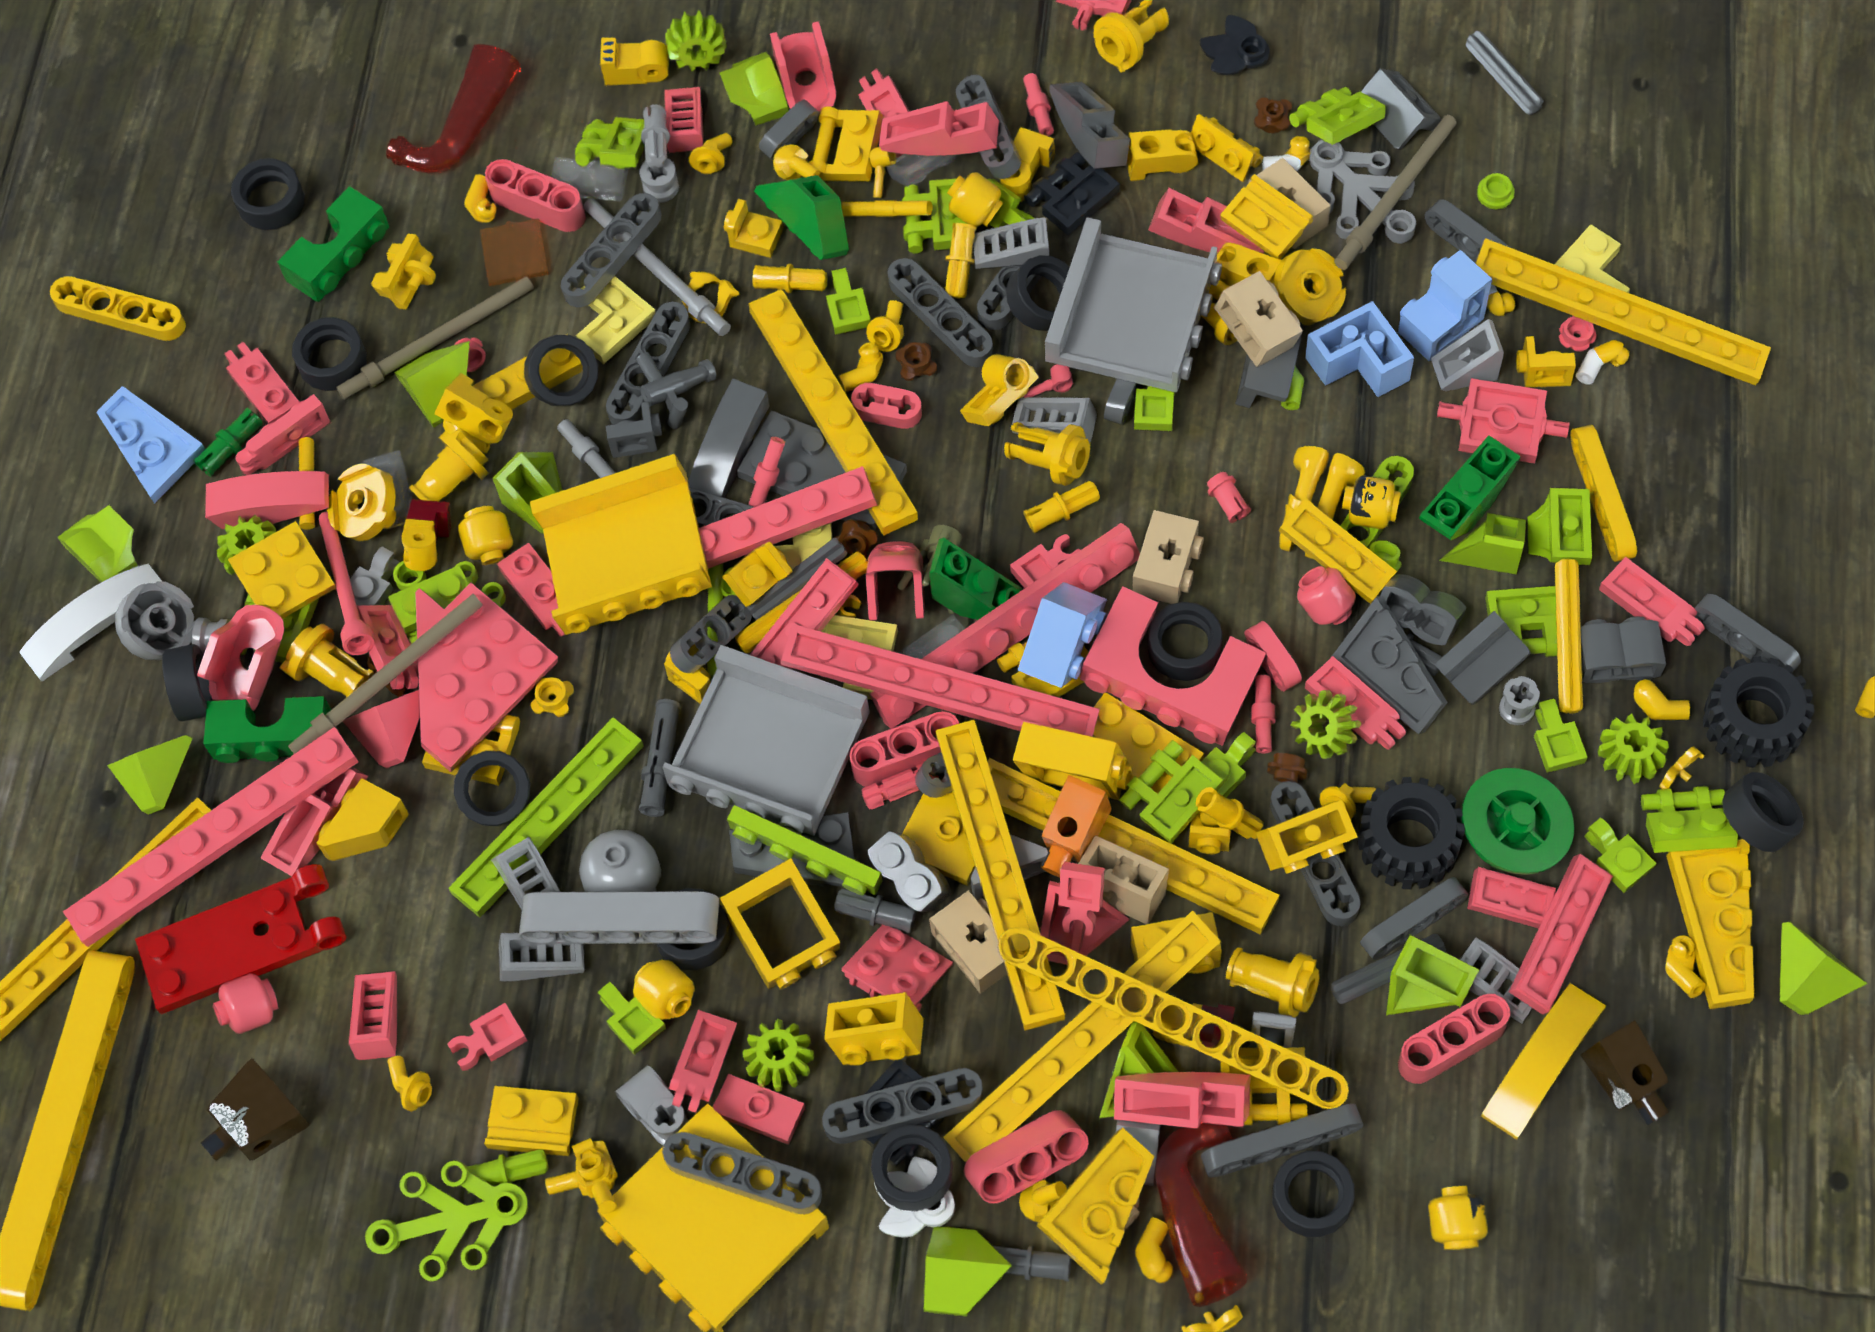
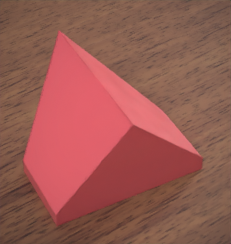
M419 690L375 706L342 721L376 762L384 768L397 765L405 760L420 718Z
M1050 881L1040 935L1087 956L1130 919L1103 900L1100 911H1093L1096 915V925L1091 936H1085L1086 926L1080 920H1073L1070 932L1066 933L1063 931L1062 922L1070 907L1058 906L1060 883ZM1055 951L1047 955L1048 961L1068 965L1065 955L1061 952Z

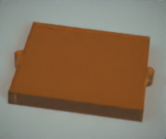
M539 218L517 223L508 221L506 225L480 230L489 286L517 282L526 276L528 278L549 275Z

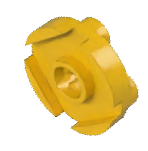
M1301 249L1287 255L1277 266L1274 275L1273 285L1278 291L1279 298L1288 311H1292L1297 316L1299 322L1307 326L1334 316L1342 307L1346 296V288L1342 289L1340 277L1344 276L1342 270L1335 265V259L1321 249ZM1308 279L1313 280L1312 288L1316 291L1315 294L1309 293L1306 290L1304 281Z
M357 464L345 470L338 478V480L343 482L337 492L331 491L329 508H327L328 519L331 526L341 532L343 536L356 541H366L375 537L382 529L390 528L395 522L396 511L394 506L396 493L393 477L390 473L367 464ZM364 496H365L364 504H363V506L359 509V508H358V504H360L361 502H363V498H364Z

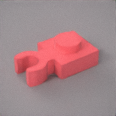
M1065 534L1055 540L1053 549L1047 551L1040 544L1010 564V572L1026 588L1079 552L1080 549L1075 550L1071 554L1062 552L1064 548L1070 545V537Z
M1070 862L1063 863L1060 872L1058 906L1070 907L1062 922L1064 932H1070L1073 920H1080L1086 926L1085 936H1091L1096 925V915L1093 911L1099 912L1103 904L1105 868Z
M504 1003L469 1023L474 1031L473 1035L469 1037L457 1036L447 1045L452 1053L462 1048L469 1049L468 1055L458 1061L462 1071H466L477 1064L482 1054L486 1053L492 1062L525 1043L527 1039L508 1006Z

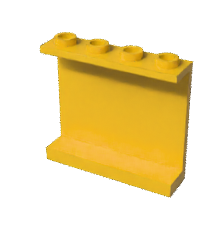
M675 454L530 501L532 514L544 532L558 604L557 609L551 610L552 617L565 635L581 633L591 626L607 621H617L623 619L628 614L643 609H654L665 602L680 597H691L702 590L712 587L687 474Z

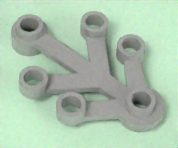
M1320 140L1311 148L1309 162L1311 167L1319 172L1317 192L1329 202L1330 213L1334 209L1335 197L1331 193L1333 175L1344 184L1341 216L1337 219L1336 233L1340 238L1346 239L1352 230L1359 226V221L1356 217L1357 198L1372 212L1381 200L1372 190L1388 191L1398 176H1383L1388 173L1390 167V157L1383 151H1375L1373 153L1344 151L1339 142L1331 145ZM1324 157H1329V158H1331V160H1326V159H1323V158H1324ZM1376 161L1383 162L1384 165L1377 166L1373 163ZM1349 167H1367L1372 175L1355 174ZM1414 181L1399 200H1407L1413 195ZM1391 210L1382 222L1385 225L1386 236L1394 243H1405L1414 235L1416 220L1409 211ZM1350 224L1353 226V228L1345 229L1342 227V225ZM1396 228H1401V229H1404L1405 231H1397V230H1395V229H1396Z

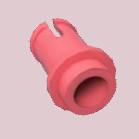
M1221 472L1207 482L1209 487L1208 494L1216 498L1227 515L1229 522L1234 523L1237 521L1235 516H1237L1238 520H1241L1250 513L1251 508L1246 504L1234 485L1236 482L1234 476H1229L1227 472Z

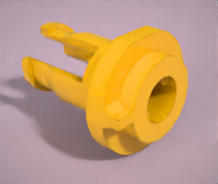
M1152 0L1142 1L1139 7L1131 9L1124 15L1115 12L1107 13L1095 23L1093 34L1096 48L1107 62L1118 67L1120 73L1139 62L1143 55V45L1152 39L1156 32L1163 31L1169 24V17L1165 8H1161L1148 17L1147 8L1152 5Z
M1019 422L1013 423L1011 430L1018 432L1019 439L1044 445V450L1042 452L1006 442L1004 444L1006 458L1012 460L1019 458L1027 464L1049 469L1052 481L1063 486H1068L1074 479L1079 478L1084 473L1090 456V443L1082 427L1069 424L1060 433L1038 427L1027 428Z
M459 429L452 434L444 431L438 437L446 447L437 455L438 459L423 473L420 480L414 486L411 485L409 487L420 500L440 501L449 495L461 481L465 482L473 473L481 480L489 474L483 467L488 458Z
M320 624L314 629L312 627L304 629L291 644L286 660L280 666L282 671L296 681H301L310 675L331 690L340 692L346 697L374 675L372 670H365L353 657L332 644L334 630L325 624Z
M1237 947L1230 958L1226 979L1230 980L1229 986H1241L1251 993L1279 1002L1280 1015L1296 1018L1300 1011L1307 1012L1314 1000L1319 983V970L1315 968L1317 960L1304 953H1298L1290 963L1262 954L1243 952V948Z

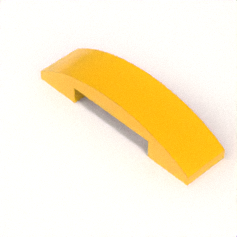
M1570 983L1514 1062L1481 1117L1517 1140L1582 1040L1584 1041L1604 1011L1606 1005Z

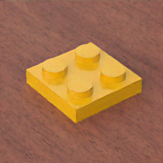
M296 521L228 559L253 603L268 607L282 619L336 589L333 580Z

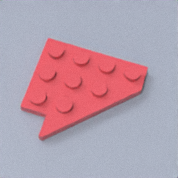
M472 583L445 609L420 588L415 592L417 639L472 594L483 604L479 610L418 659L421 747L450 772L558 663V656Z

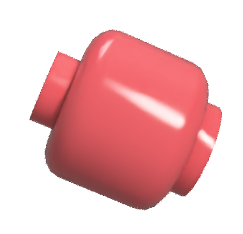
M1319 566L1308 571L1300 579L1297 599L1315 623L1319 625L1331 623L1338 625L1349 618L1356 595L1354 589L1339 570Z
M248 974L221 985L218 993L220 1001L213 1003V1008L220 1025L229 1024L230 1028L237 1034H243L270 1023L273 1018V1011L278 1009L277 999L268 979L261 980L255 974Z

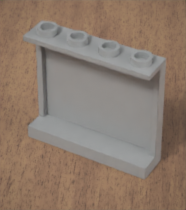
M1086 218L1045 339V361L1177 393L1181 379L1188 380L1193 358L1188 356L1191 347L1198 348L1203 330V326L1198 325L1201 316L1207 317L1212 303V295L1208 294L1210 286H1217L1220 279L1222 264L1217 263V247L1212 246L1209 257L1204 258L1101 234V221Z
M720 645L715 656L717 670L673 763L665 762L662 767L667 783L679 793L690 795L693 792L702 795L708 802L717 807L727 808L728 805L732 807L736 805L764 819L779 823L781 827L799 835L804 832L814 836L848 762L851 748L857 742L870 713L867 696Z

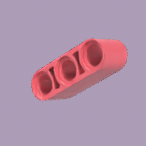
M505 159L496 160L487 166L485 179L491 198L497 205L565 232L575 231L584 224L586 218L580 193L572 185Z
M936 712L858 741L851 748L849 755L854 779L865 787L876 783L878 786L882 784L881 780L907 769L917 770V765L941 753L938 740L934 738L936 730L959 724L958 719L949 712ZM904 745L915 747L914 751L908 754H902L897 751ZM865 759H875L878 761L873 767L866 768L860 766V763Z
M1496 994L1482 995L1411 1036L1404 1042L1398 1060V1069L1401 1076L1406 1081L1415 1084L1427 1082L1497 1041L1503 1035L1510 1017L1508 1003ZM1482 1012L1493 1013L1498 1018L1499 1023L1494 1025L1486 1024L1480 1019L1479 1014ZM1455 1032L1463 1038L1464 1043L1461 1045L1449 1044L1443 1035ZM1412 1053H1421L1428 1058L1429 1064L1417 1066L1409 1060L1408 1056Z
M1055 1110L974 1153L965 1163L964 1174L984 1201L997 1204L1080 1159L1088 1148V1136L1068 1113ZM990 1174H993L989 1179L985 1180Z

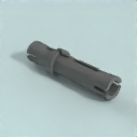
M660 699L656 702L647 766L643 767L641 772V779L644 781L639 811L641 814L650 817H660L665 812L664 805L669 783H667L662 767L665 762L669 764L672 762L679 712L681 710L680 703L671 699Z

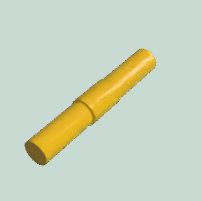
M884 200L842 202L841 204L844 217L931 215L933 210L931 201Z
M310 437L299 439V471H314V440ZM315 512L299 516V527L301 529L311 530L315 527Z

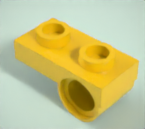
M998 354L992 355L986 359L982 367V378L986 386L960 412L967 422L989 427L1003 417L1004 411L1015 400L1025 396L1029 387L1039 377L1033 367L1029 366L1023 359Z

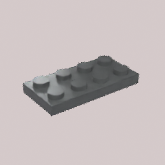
M772 410L737 470L738 478L755 484L756 481L753 477L759 462H763L771 437H778L785 441V445L777 466L780 472L775 486H771L770 491L785 496L846 473L820 429ZM883 455L901 484L907 473V465ZM868 509L842 518L844 521L850 519L862 521L874 531L877 528V524Z

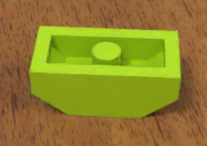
M767 52L735 63L730 69L719 72L730 102L747 110L751 114L755 126L781 118L789 111L782 85L771 57Z
M1550 488L1545 503L1536 512L1527 517L1528 554L1545 557L1552 563H1556L1561 559L1577 560L1579 565H1590L1592 560L1590 489Z
M109 505L96 514L87 515L58 536L62 545L100 582L138 567L131 551L134 529Z

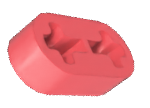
M864 383L857 386L852 392L851 402L861 420L908 429L917 425L922 418L920 398L909 390L875 383ZM868 397H873L875 402H871L869 407H864L862 402H866ZM904 405L911 406V409L907 410L905 414H899V409H903Z
M1261 621L1245 630L1244 634L1247 643L1266 652L1262 667L1278 689L1285 692L1301 683L1302 677L1295 661L1266 622Z

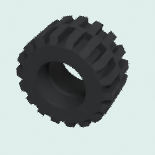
M1753 656L1750 663H1747L1743 658L1735 661L1733 668L1728 665L1722 670L1720 677L1716 678L1705 703L1703 727L1709 728L1706 733L1709 742L1717 741L1718 744L1715 750L1721 755L1725 752L1731 755L1729 760L1736 764L1741 759L1746 761V767L1755 768L1757 762H1761L1764 768L1772 766L1775 759L1779 763L1783 762L1788 758L1790 752L1794 753L1799 747L1811 723L1810 719L1814 713V705L1810 704L1813 698L1811 689H1803L1806 681L1802 675L1795 677L1792 675L1794 668L1788 664L1784 668L1778 666L1779 660L1770 658L1767 663L1762 662L1761 656ZM1745 700L1762 702L1774 711L1778 722L1773 724L1755 723L1741 713L1737 703Z
M1402 777L1401 784L1397 785L1393 779L1386 782L1384 791L1378 787L1372 793L1371 801L1367 800L1364 806L1358 832V848L1363 850L1361 858L1365 865L1372 863L1371 873L1376 878L1381 874L1386 876L1385 883L1393 886L1394 882L1397 881L1402 883V889L1410 890L1412 883H1417L1419 889L1426 888L1429 885L1430 879L1437 883L1443 879L1445 871L1449 873L1454 867L1465 831L1464 824H1462L1463 813L1461 808L1455 809L1457 800L1454 796L1450 794L1445 797L1443 795L1445 788L1438 783L1432 788L1428 786V779L1420 778L1419 783H1412L1411 777ZM1400 820L1418 821L1430 830L1434 840L1421 847L1405 846L1391 836L1388 827Z

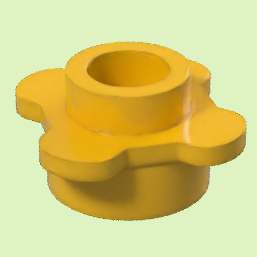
M542 678L536 684V699L531 702L533 712L536 714H542L543 712L554 713L556 717L565 716L569 712L567 705L569 696L574 693L573 685L569 681L562 682L557 678ZM555 695L556 698L554 700H550L549 696Z

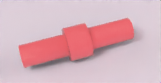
M1029 73L1023 78L1028 94L1026 103L1030 115L1035 117L1039 133L1050 136L1054 132L1049 116L1051 107L1047 95L1041 90L1037 75Z
M771 437L764 460L757 465L753 477L756 483L748 505L756 507L764 504L770 487L775 486L780 472L777 466L785 445L783 439Z
M1258 675L1255 677V704L1251 706V722L1256 728V752L1261 754L1272 751L1271 725L1275 723V705L1271 703V677L1268 675Z

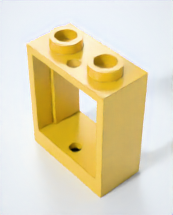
M1027 722L1022 724L1013 761L1023 774L1042 783L1063 787L1068 775H1071L1106 791L1108 798L1119 800L1122 789L1127 790V784L1131 780L1132 766H1128L1129 761L1117 742Z
M791 858L720 898V904L726 912L731 926L768 990L778 985L780 990L797 982L801 978L799 972L811 965L815 969H819L836 959L837 956L834 952L840 949V941ZM792 884L824 940L772 969L740 913Z

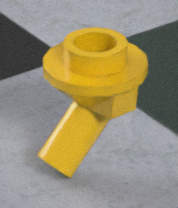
M723 133L707 140L703 146L693 149L689 156L691 166L704 174L720 171L725 163V157L720 151L732 145L731 136L728 133Z
M784 145L774 155V170L784 180L798 179L801 176H820V171L808 163V154L797 145Z
M889 301L886 316L874 318L867 326L866 334L869 342L875 343L880 351H893L899 346L904 336L903 325H899L903 304L899 301Z
M1344 783L1340 788L1332 786L1325 788L1321 792L1319 800L1321 806L1342 799L1351 820L1356 813L1354 803L1371 801L1372 793L1376 788L1350 787Z
M402 1056L389 1058L387 1062L395 1090L400 1093L403 1108L412 1112L424 1106L432 1093L429 1075L419 1071L408 1077L404 1058Z
M1041 1180L1024 1189L1019 1199L1022 1213L1031 1221L1039 1222L1067 1190L1066 1185L1061 1181L1051 1184L1046 1180Z

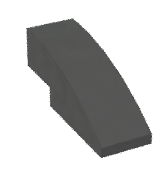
M1083 82L1050 84V94L1062 124L1085 160L1094 169L1126 166L1130 138L1113 124L1115 110Z
M732 379L701 444L688 481L690 488L725 498L738 475L737 470L754 441L753 436L770 407L767 391Z

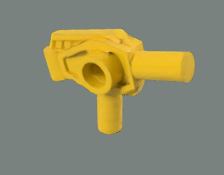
M589 1138L573 1145L572 1149L576 1156V1171L547 1178L545 1183L548 1194L553 1195L579 1188L583 1196L595 1198L599 1211L602 1214L613 1212L616 1204L610 1190L613 1189L618 1174L605 1142L592 1141Z

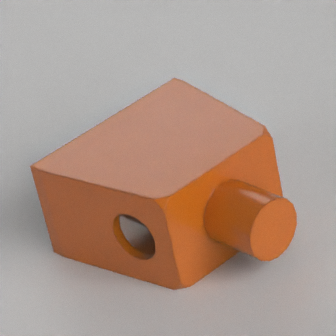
M1068 775L1042 833L1046 848L1049 849L1041 866L1043 870L1060 877L1061 867L1064 862L1074 860L1079 863L1095 835L1099 836L1112 810L1106 791ZM1070 832H1076L1071 837H1064L1066 834Z

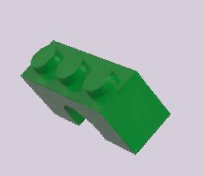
M350 186L326 210L333 231L338 235L332 241L325 244H314L301 236L277 261L286 282L318 303L327 293H331L337 287L339 280L351 268L359 264L363 255L374 243L379 242L384 237L389 228L382 206Z
M324 696L285 698L284 712L279 721L268 727L255 726L256 715L246 699L207 701L203 744L213 760L223 763H235L239 759L248 758L271 762L276 761L279 757H291L294 753L288 745L312 726L310 722L322 712L326 715L331 711V708Z

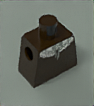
M1635 1020L1580 1054L1620 1111L1634 1103L1647 1125L1669 1113L1656 1092V1089L1669 1082L1668 1077Z
M251 1058L208 1105L207 1111L220 1127L200 1143L216 1162L236 1145L249 1161H252L305 1130L309 1124L258 1063Z

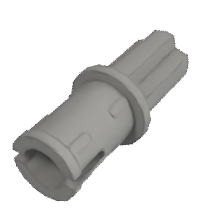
M650 105L651 116L648 107L643 111L644 129L641 132V140L645 144L646 163L649 166L655 165L660 168L664 166V160L667 158L666 145L670 140V133L666 128V110L660 105Z

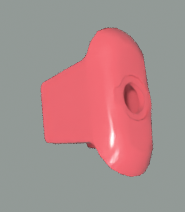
M819 21L812 23L813 33H794L780 40L777 32L771 33L772 49L790 109L805 99L819 112L822 107H832L836 98V90ZM803 71H811L816 75V79L812 84L802 86L795 81L796 76Z
M904 541L885 542L877 545L868 557L866 571L869 621L877 620L878 617L877 572L910 571L913 573L916 619L924 618L925 596L924 586L922 585L924 571L923 558L919 549L913 543Z
M246 605L236 612L229 623L211 634L197 676L209 680V692L213 701L246 699L253 711L257 708L273 670L284 633L283 619L276 612L260 605ZM246 648H253L256 651L247 670L240 662V655Z

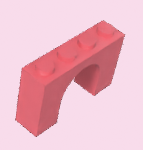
M1122 586L1083 663L1079 677L1080 680L1084 681L1086 686L1095 692H1108L1120 698L1126 706L1132 709H1144L1157 715V718L1168 726H1180L1193 732L1194 736L1202 742L1208 744L1217 743L1223 746L1257 676L1266 652L1230 636L1213 672L1205 681L1194 687L1184 689L1164 686L1147 674L1139 658V646L1154 618L1158 602Z

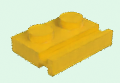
M1255 174L1251 177L1250 183L1240 190L1220 214L1223 222L1270 256L1280 260L1303 234L1302 231L1308 224L1311 225L1313 222V216Z
M494 1086L485 1146L487 1149L531 1152L541 1149L544 1150L545 1154L569 1156L570 1140L573 1136L579 1099L577 1094Z

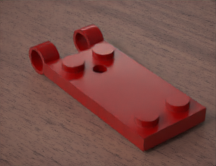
M319 864L304 866L296 870L292 877L135 938L156 1010L162 1015L219 992V988L224 983L248 974L260 976L344 943L347 937L339 917L322 918L314 922L307 930L297 902L320 895L328 889L329 883L323 866ZM268 924L269 929L265 935H255V929L258 925Z

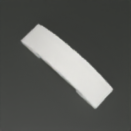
M145 564L101 582L52 616L27 641L20 654L41 682L74 660L70 652L115 622V615L119 604L134 588L144 583H156L162 580L149 564Z

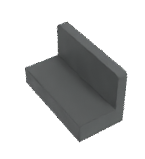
M1380 68L1361 91L1386 105L1385 118L1374 123V125L1396 149H1402L1418 129L1433 131L1442 120L1398 71Z
M1301 336L1293 348L1259 367H1256L1248 354H1246L1235 402L1236 405L1250 408L1256 395L1281 402L1287 400Z
M1493 611L1434 665L1464 698L1474 705L1531 654V651L1512 632L1503 619Z

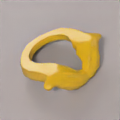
M708 272L690 273L692 280L688 286L694 292L705 284H720L715 311L722 317L731 297L738 296L739 292L735 290L728 280H720L714 274ZM682 301L683 305L688 310V306ZM688 311L689 317H690L691 319H693L694 321L699 322V321H698L691 313H689V311Z

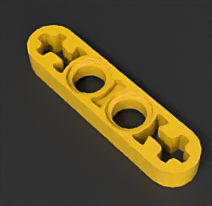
M69 276L59 278L50 288V297L55 306L65 314L164 341L174 340L185 331V320L178 307L171 303ZM72 291L75 292L76 296L70 295ZM100 298L110 299V304L105 309H92L96 300ZM133 307L143 308V313L138 318H125V314L129 309ZM170 318H173V323L168 322ZM159 321L166 322L164 327L161 326Z
M1593 425L1574 428L1571 430L1573 453L1585 487L1590 489V501L1609 554L1614 562L1622 561L1625 557L1628 559L1635 558L1637 554L1635 536L1597 431Z

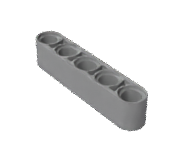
M707 892L529 893L523 896L519 937L524 941L538 944L709 943L716 940L719 897Z

